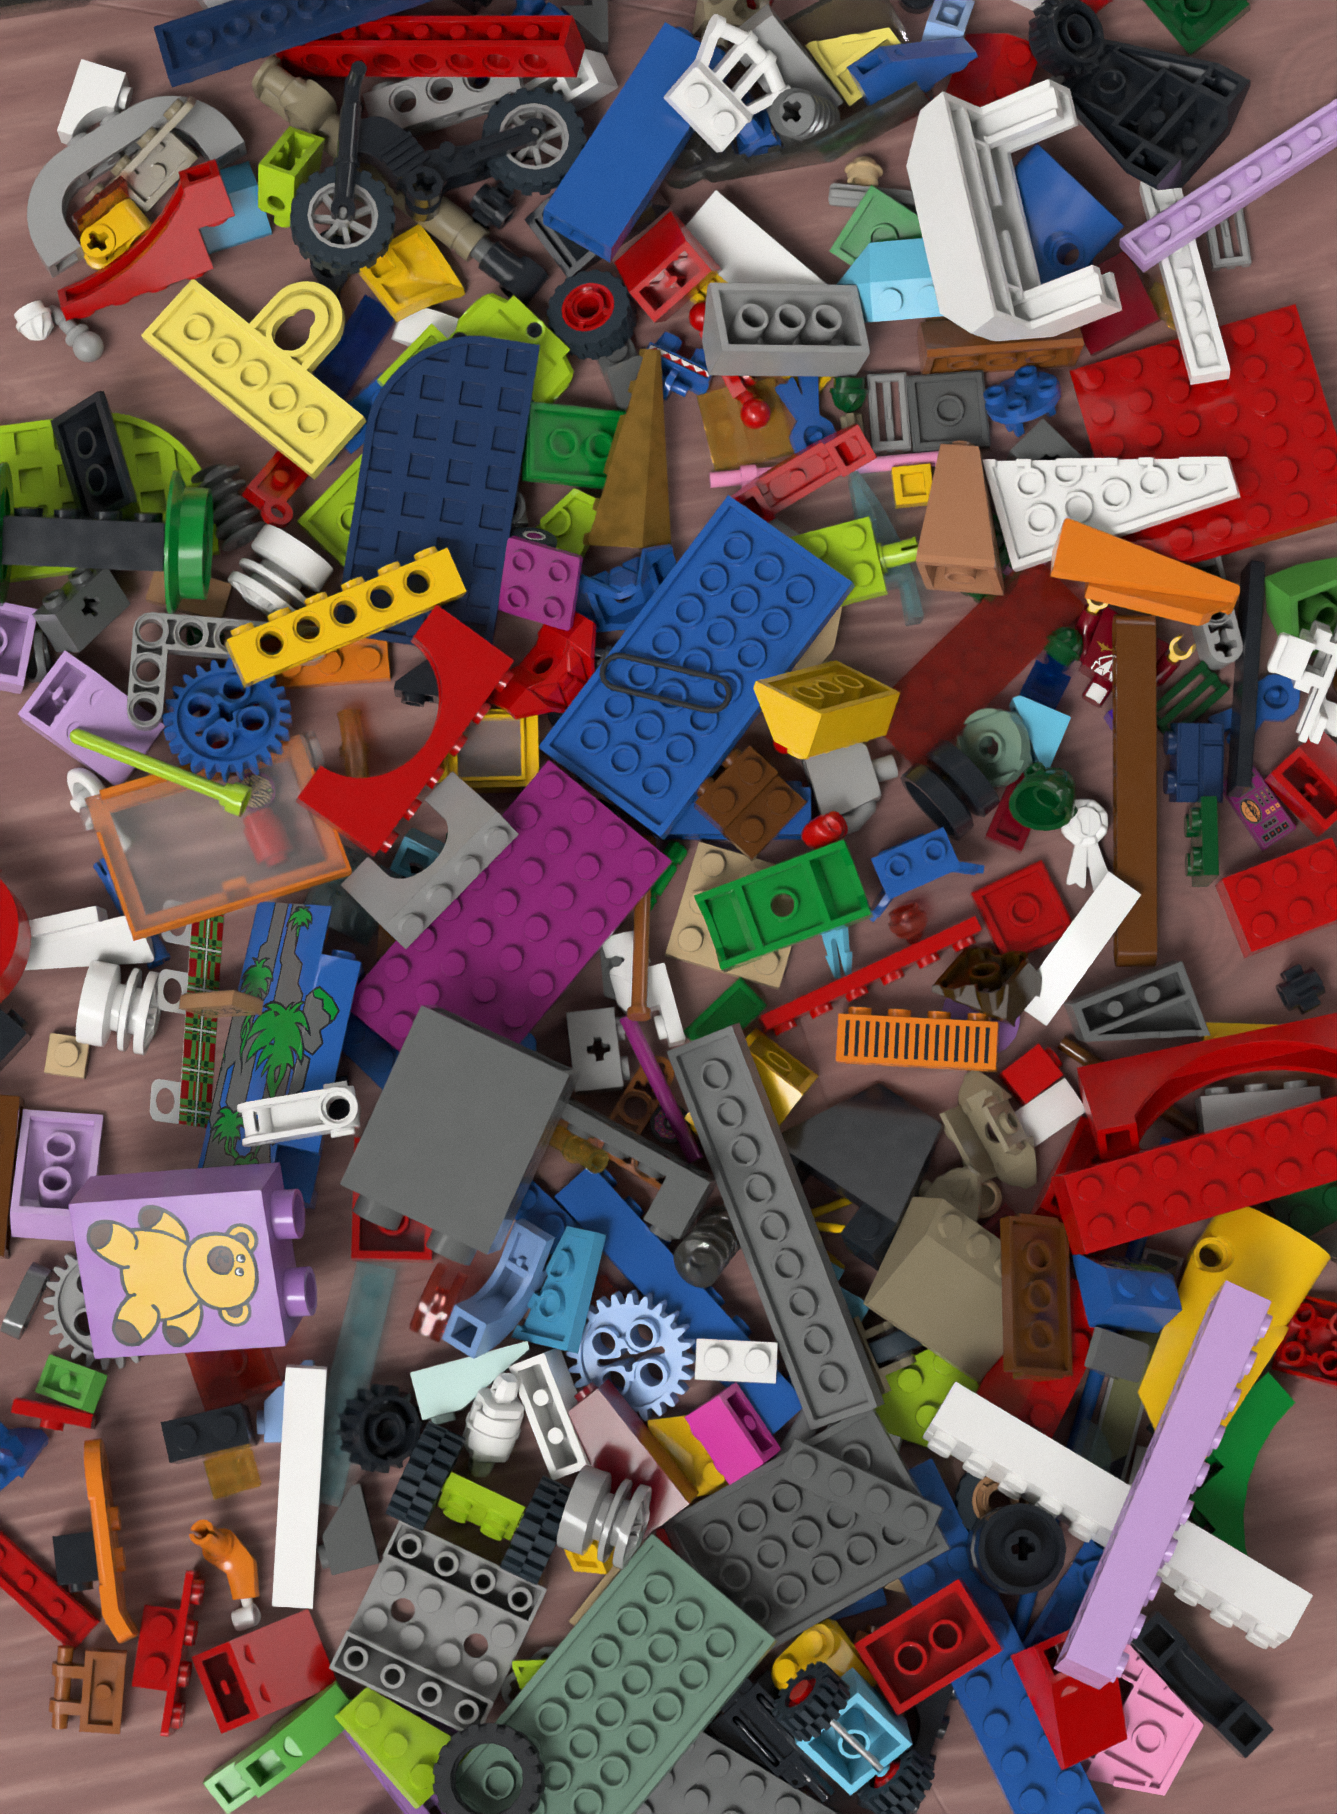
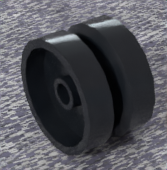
M942 739L927 752L926 756L929 767L915 763L901 775L900 779L910 797L938 828L944 827L950 838L959 841L974 826L971 813L985 817L999 805L1000 800L990 782L975 764L956 746Z
M1017 1503L990 1509L978 1518L968 1534L966 1554L971 1571L982 1585L995 1593L1024 1595L1041 1591L1055 1581L1064 1566L1067 1547L1063 1531L1051 1514L1038 1506ZM1017 1544L1019 1546V1554H1012V1545Z

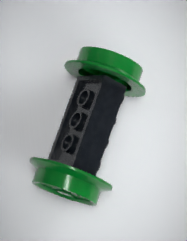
M7 462L0 463V606L4 605L7 598L12 565L164 571L165 600L168 614L176 612L182 599H207L213 555V498L211 488L186 487L180 471L174 470L169 485L166 521L163 520V513L139 512L135 513L134 519H123V511L99 510L94 511V517H83V509L59 508L54 509V515H43V507L20 506L19 508H14L11 470Z

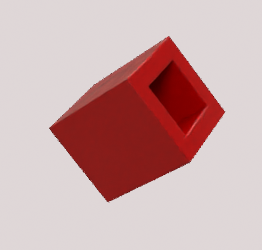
M1038 1043L1003 1070L997 1077L1019 1105L1023 1107L1063 1076L1059 1069L1063 1064L1050 1047L1043 1049Z

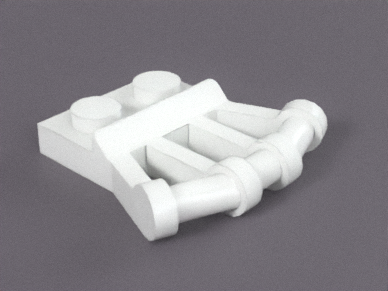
M714 14L708 22L696 59L663 98L716 152H723L741 129L751 122L754 114L771 106L776 97L786 89H790L791 86L785 85L776 64L777 56L771 50L765 51L757 42L758 37L753 31L746 32L726 23V18L718 14ZM721 37L735 43L717 66L711 70L708 66L718 39ZM746 53L754 63L734 87L730 89L722 80ZM764 73L771 92L745 105L741 101L742 97Z

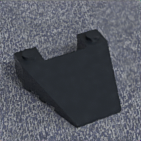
M880 1083L782 1132L801 1186L812 1175L860 1207L840 1234L848 1252L878 1271L912 1198L919 1197L920 1195L919 1189L924 1174L928 1172L943 1129L942 1123Z

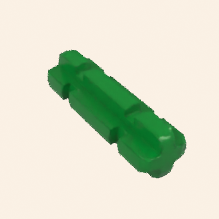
M670 841L663 851V854L672 863L651 887L650 912L657 903L656 897L662 895L676 873L677 864L681 865L687 856L688 850L676 841Z

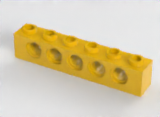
M435 546L424 549L413 555L416 561L401 567L399 561L393 562L378 569L379 576L365 582L362 576L342 584V592L328 597L326 592H321L304 600L306 607L291 612L290 608L286 607L267 616L269 622L254 627L253 623L250 622L231 630L232 637L226 640L225 645L243 687L246 688L431 611L436 604L443 606L462 598L467 591L448 548L437 551ZM415 574L421 575L427 581V591L420 594L412 592L407 586V578ZM375 590L386 591L391 597V605L385 609L375 607L370 600V594ZM339 605L351 607L355 613V620L349 624L339 623L334 617V608ZM303 620L314 622L318 627V636L313 639L302 638L297 632V624ZM273 635L280 640L282 650L275 655L266 654L260 647V640L264 636Z

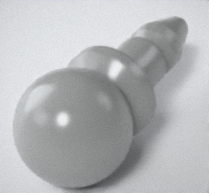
M54 305L48 307L53 313L51 315L53 322L59 325V328L67 335L65 343L73 348L75 356L79 360L88 363L98 360L104 350L101 337L89 331V327L86 324L78 325L73 319L66 321L62 309Z

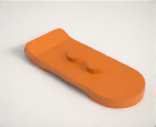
M102 1438L84 1441L85 1478L94 1536L102 1616L118 1643L121 1644L139 1635L140 1631L126 1607L122 1572L127 1570L124 1547H119L117 1531L122 1529L119 1506H114L110 1470L104 1441Z

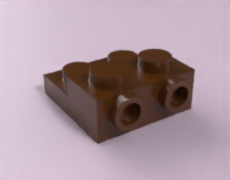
M749 745L744 752L736 748L724 760L722 766L726 770L717 780L710 776L702 783L697 792L699 798L695 801L694 808L750 861H753L806 806L807 802L778 776L779 772Z

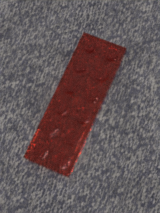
M1043 563L1018 572L1013 570L1003 579L1004 595L988 594L892 687L899 691L900 695L887 734L883 737L911 766L915 763L927 765L926 755L930 749L942 739L951 742L968 725L964 724V722L971 714L985 709L1044 651L1043 648L1048 643L1046 637L1060 627H1069L1080 616L1084 604L1058 578L1051 577V571Z

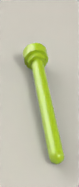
M77 728L70 732L69 737L72 743L219 800V805L225 807V812L238 817L244 814L250 801L252 787L235 782L234 785L231 783L222 785Z

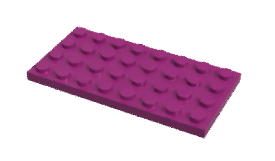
M548 760L502 815L519 835L407 949L397 940L356 987L351 1013L399 1053L421 1005H438L521 1044L671 865L672 861Z

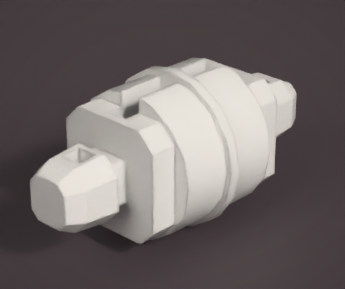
M500 1373L494 1380L491 1388H481L474 1399L471 1411L466 1417V1427L463 1433V1437L466 1438L464 1446L470 1454L468 1461L469 1471L475 1477H486L492 1471L495 1462H506L513 1450L516 1439L520 1435V1426L525 1408L517 1397L518 1380L511 1373Z

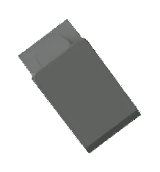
M584 0V5L562 6L561 11L565 15H573L582 39L596 52L608 55V0Z
M631 339L625 342L623 348L614 351L613 355L603 356L596 360L618 411L627 412L632 395L627 392L630 381L637 379L643 357L637 354Z
M1095 1327L1084 1366L1108 1378L1116 1380L1120 1378L1137 1383L1142 1376L1149 1345Z

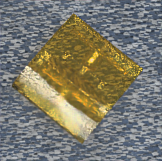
M775 377L758 381L755 384L760 395L759 399L764 400L771 409L770 421L761 429H750L742 423L740 418L742 404L732 397L727 387L697 396L715 471L739 468L742 465L757 464L795 454L789 440L791 433L783 401L775 391V387L778 386V381Z

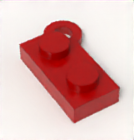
M278 450L246 487L241 496L261 510V516L267 524L279 529L285 528L293 518L292 508L287 502L307 480L309 475ZM271 509L279 510L283 517L274 516Z

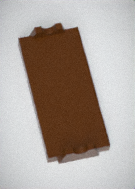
M1023 1213L1000 1218L1004 1372H1013V1379H1032L1036 1382L1073 1376L1069 1241L1064 1223L1059 1222L1058 1218Z

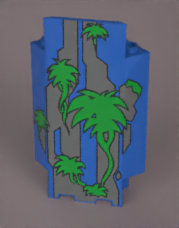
M261 902L257 904L238 991L261 998L264 1001L262 1015L234 1016L231 1018L198 1168L280 1162L284 1189H299L303 1197L304 1207L315 1210L318 1193L314 1187L325 1142L323 1135L244 1147L242 1145V1139L245 1138L242 1113L237 1112V1105L255 1100L321 1090L324 1084L335 1083L356 985L360 984L366 977L362 963L355 959L356 955L353 953L332 950L331 955L322 954L332 906ZM256 1115L257 1126H258V1131H259L260 1128H259L258 1115Z

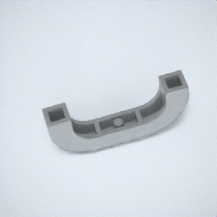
M154 97L136 103L121 113L118 111L113 112L103 118L100 126L88 134L83 132L74 136L67 143L68 147L56 154L43 167L31 188L27 206V221L30 236L39 258L52 278L84 259L81 245L68 228L66 222L67 209L74 195L80 189L110 171L125 154L129 157L135 155L141 148L137 144L141 136L151 126L158 130L167 121L163 114L177 98L184 103L188 97ZM199 100L196 101L194 107L172 129L186 143L196 148L206 162L215 159L219 170L224 169L247 154L245 142L232 123L218 110Z

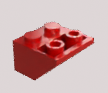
M673 211L667 213L614 262L629 293L654 323L667 321L722 271L720 266Z
M1323 732L1319 744L1310 742L1308 738L1306 743L1301 744L1264 780L1267 786L1317 838L1337 821V744Z

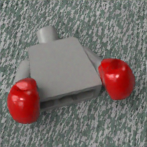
M773 740L776 751L781 754H789L787 752L788 748ZM857 743L850 745L848 748H840L827 754L823 753L809 759H801L818 817L807 823L801 832L804 843L809 848L816 850L838 842L848 834L859 831L876 812V803L881 798L878 782L898 777V770L893 755L871 760L866 744Z

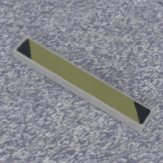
M1144 1247L1141 1259H1145L1173 1274L1175 1284L1177 1285L1183 1258ZM1121 1330L1120 1335L1148 1344V1355L1139 1382L1135 1383L1120 1378L1118 1380L1108 1378L1087 1457L1089 1462L1123 1482L1125 1481L1144 1409L1137 1391L1161 1330L1158 1333Z

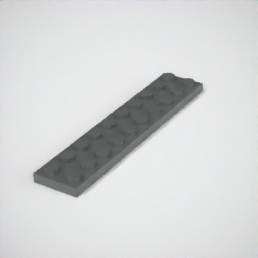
M740 1023L667 1051L810 1430L885 1404Z

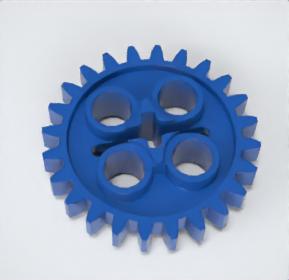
M228 658L225 668H219L215 660L211 661V671L208 672L201 666H196L198 677L193 679L189 675L184 674L185 688L179 686L172 687L173 695L176 699L165 700L166 708L169 712L162 714L164 725L168 726L163 730L166 740L171 741L169 743L171 753H179L178 759L181 766L191 762L192 773L198 774L204 768L207 779L212 780L216 772H220L224 783H227L230 773L236 772L240 781H243L245 777L244 770L250 769L255 775H259L258 763L263 762L268 766H272L273 762L270 753L280 755L284 753L280 741H290L289 730L286 728L293 726L292 716L287 714L292 710L290 701L285 700V688L283 686L276 687L275 676L244 688L236 668H234L232 659ZM234 692L244 693V696L236 700L228 698ZM198 710L209 711V713L203 717L192 716ZM253 723L263 724L259 730L249 731L246 729L247 726ZM217 741L228 742L226 746L220 749L210 747Z

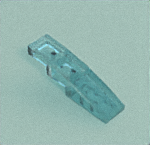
M858 471L850 473L847 482L854 520L869 516L872 520L877 543L881 542L882 546L900 541L881 503ZM910 564L888 568V573H885L887 590L899 589L905 626L921 624L924 614Z

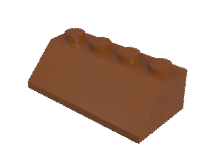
M945 316L926 318L925 322L919 323L917 330L921 375L983 370L984 373L1017 371L1024 366H1035L1037 369L1072 367L1076 365L1084 346L1080 327L1054 337L992 341L971 334Z

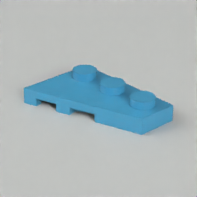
M570 1226L566 1227L546 1267L548 1277L540 1293H533L527 1304L531 1311L524 1325L516 1326L511 1338L578 1354L606 1235Z

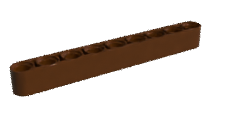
M1114 614L1112 622L1113 875L1141 894L1113 933L1115 967H1155L1157 963L1155 615Z

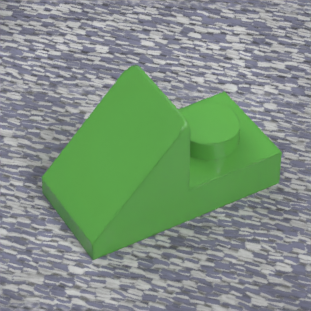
M49 1354L35 1392L81 1410L94 1413L102 1396L108 1375Z

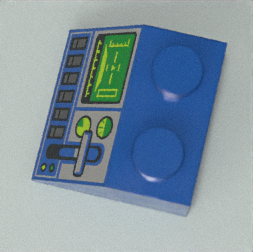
M1090 1253L1072 1255L1089 1327L1158 1333L1182 1311L1173 1274L1145 1259Z

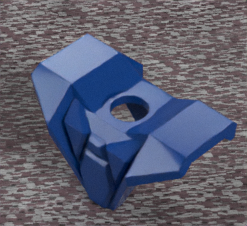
M670 544L642 548L641 558L636 557L626 561L622 567L617 566L611 569L610 573L603 571L591 576V578L582 574L580 576L575 611L596 624V633L627 630L676 565L673 547ZM631 596L629 599H627V600H625V601H617V600H615V599L620 600V599H624V598H627V597Z

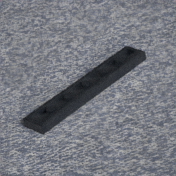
M1251 560L1241 571L1238 627L1243 642V651L1240 657L1235 660L1226 790V796L1240 798L1252 786L1266 568L1264 562Z

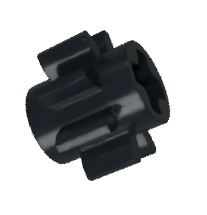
M501 181L495 188L485 183L476 192L469 204L475 210L472 214L475 219L474 222H479L488 230L492 225L502 230L511 221L518 209L512 203L515 199L513 196L515 192L503 187L504 184Z
M1298 963L1280 974L1283 982L1276 985V990L1288 1011L1298 1008L1303 1015L1321 1005L1318 997L1325 993V987L1313 967L1303 971Z

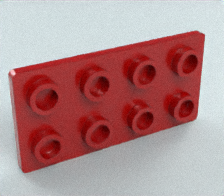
M186 1570L180 1609L147 1604L144 1605L131 1686L167 1691L160 1736L164 1737L173 1735L175 1729H180L184 1724L186 1703L180 1702L182 1687L186 1688V1686L190 1685L193 1662L186 1661L188 1646L196 1645L199 1621L192 1619L195 1605H202L206 1580L199 1579L200 1571Z

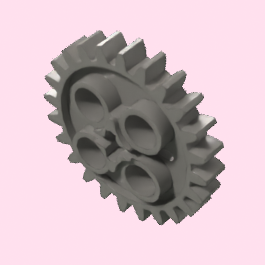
M68 1253L64 1258L69 1267L66 1269L61 1266H55L53 1269L60 1277V1280L48 1281L46 1283V1286L55 1291V1295L43 1298L44 1303L54 1305V1310L44 1315V1319L56 1320L58 1325L53 1327L49 1333L50 1335L63 1334L64 1338L58 1347L61 1349L69 1344L74 1346L71 1354V1359L73 1360L81 1355L82 1352L87 1354L86 1366L89 1367L95 1359L90 1333L82 1331L78 1325L79 1315L82 1312H86L78 1259ZM130 1356L135 1363L141 1361L140 1356ZM126 1357L115 1358L119 1369L125 1367ZM101 1358L102 1370H106L110 1365L111 1359L114 1358Z

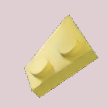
M888 27L865 33L840 36L838 38L812 41L806 44L805 47L850 107L860 100L862 95L847 67L880 46L901 43Z

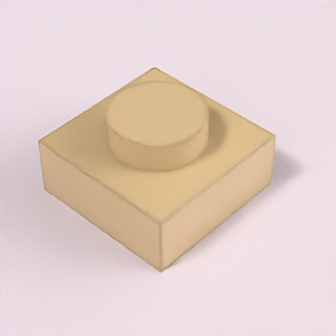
M50 1033L44 1073L85 1079L91 1045L78 1043L76 1036Z

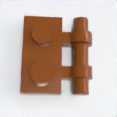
M59 1645L57 1648V1660L52 1662L51 1672L55 1676L54 1697L49 1698L48 1710L52 1713L51 1727L54 1729H67L69 1715H80L79 1732L120 1734L127 1650L87 1647L85 1650V1662L76 1663L73 1662L74 1647ZM72 1678L83 1679L82 1700L70 1698Z

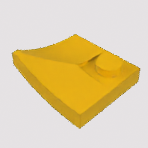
M419 224L392 239L386 254L383 257L380 256L375 265L368 269L366 266L360 268L359 275L396 322L432 305L465 295L464 288L425 229Z
M685 1416L647 1420L648 1429L699 1492L697 1496L712 1495L729 1485L724 1476L716 1470L712 1458L702 1443L692 1434L690 1425L684 1418Z

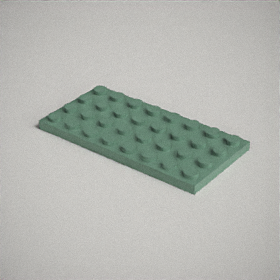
M654 1534L647 1538L630 1559L627 1567L618 1573L495 1722L508 1725L525 1734L540 1753L541 1762L544 1763L545 1790L544 1794L541 1795L537 1810L532 1814H635L778 1641ZM481 1744L473 1748L458 1766L456 1772V1788L462 1801L472 1810L483 1814H497L509 1808L519 1797L523 1785L522 1769L517 1758L507 1748L496 1744Z

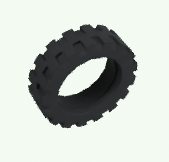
M475 1724L455 1733L450 1738L451 1740L441 1748L438 1754L440 1756L433 1768V1775H435L433 1791L440 1802L438 1805L443 1813L483 1814L472 1810L463 1802L456 1788V1772L461 1759L469 1750L481 1744H496L507 1748L517 1758L522 1769L523 1785L519 1797L509 1808L497 1814H532L537 1810L541 1795L544 1794L545 1767L544 1763L541 1762L537 1747L522 1732L504 1724Z

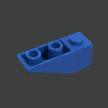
M963 37L880 46L849 65L847 69L865 103L879 119L885 114L897 111L904 102L917 94L931 90L935 83L949 74L963 70L978 55Z

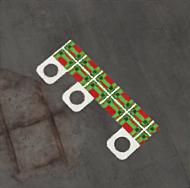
M168 901L165 903L163 911L186 904ZM224 914L186 925L184 933L180 936L173 935L170 930L162 933V937L166 942L190 946L188 973L164 969L159 974L157 1004L163 1011L185 1014L181 1082L156 1079L151 1086L150 1115L155 1121L207 1128L212 1106L217 1018H206L179 1009L180 1000L176 1004L168 1003L164 997L163 988L168 979L174 978L181 985L182 995L185 993L219 991ZM163 1088L169 1089L173 1093L175 1100L174 1107L168 1114L161 1113L156 1105L157 1094Z

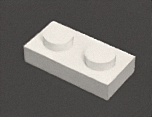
M696 1339L694 1380L776 1384L778 1343Z

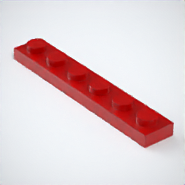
M973 916L761 1015L758 1019L764 1034L774 1030L776 1036L782 1035L798 1027L795 1020L810 1014L812 1020L834 1010L831 1003L845 997L848 1003L869 994L870 992L867 987L878 981H882L883 986H887L905 977L903 970L917 964L919 969H923L940 961L941 958L938 953L953 947L955 953L971 947L977 943L974 937L979 935L982 928L976 916Z

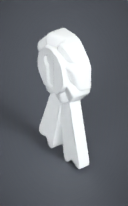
M1076 799L1077 814L1067 825L1061 828L1064 837L1074 845L1066 884L1076 883L1079 887L1084 888L1086 886V870L1088 868L1092 888L1095 891L1108 873L1098 846V842L1108 831V814L1093 799Z

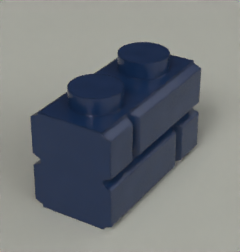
M1170 723V731H1165L1163 738L1165 755H1170V769L1165 770L1163 774L1164 794H1169V802H1197L1201 796H1217V803H1223L1224 724Z

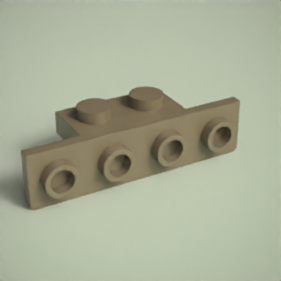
M192 95L184 103L177 98L163 114L167 121L158 130L151 126L137 141V144L141 147L132 158L125 154L113 166L110 172L115 176L109 183L104 186L99 182L86 195L84 200L89 204L83 213L88 218L117 188L128 198H131L143 212L147 213L180 178L178 172L189 168L198 159L199 155L172 130L194 107L197 100Z

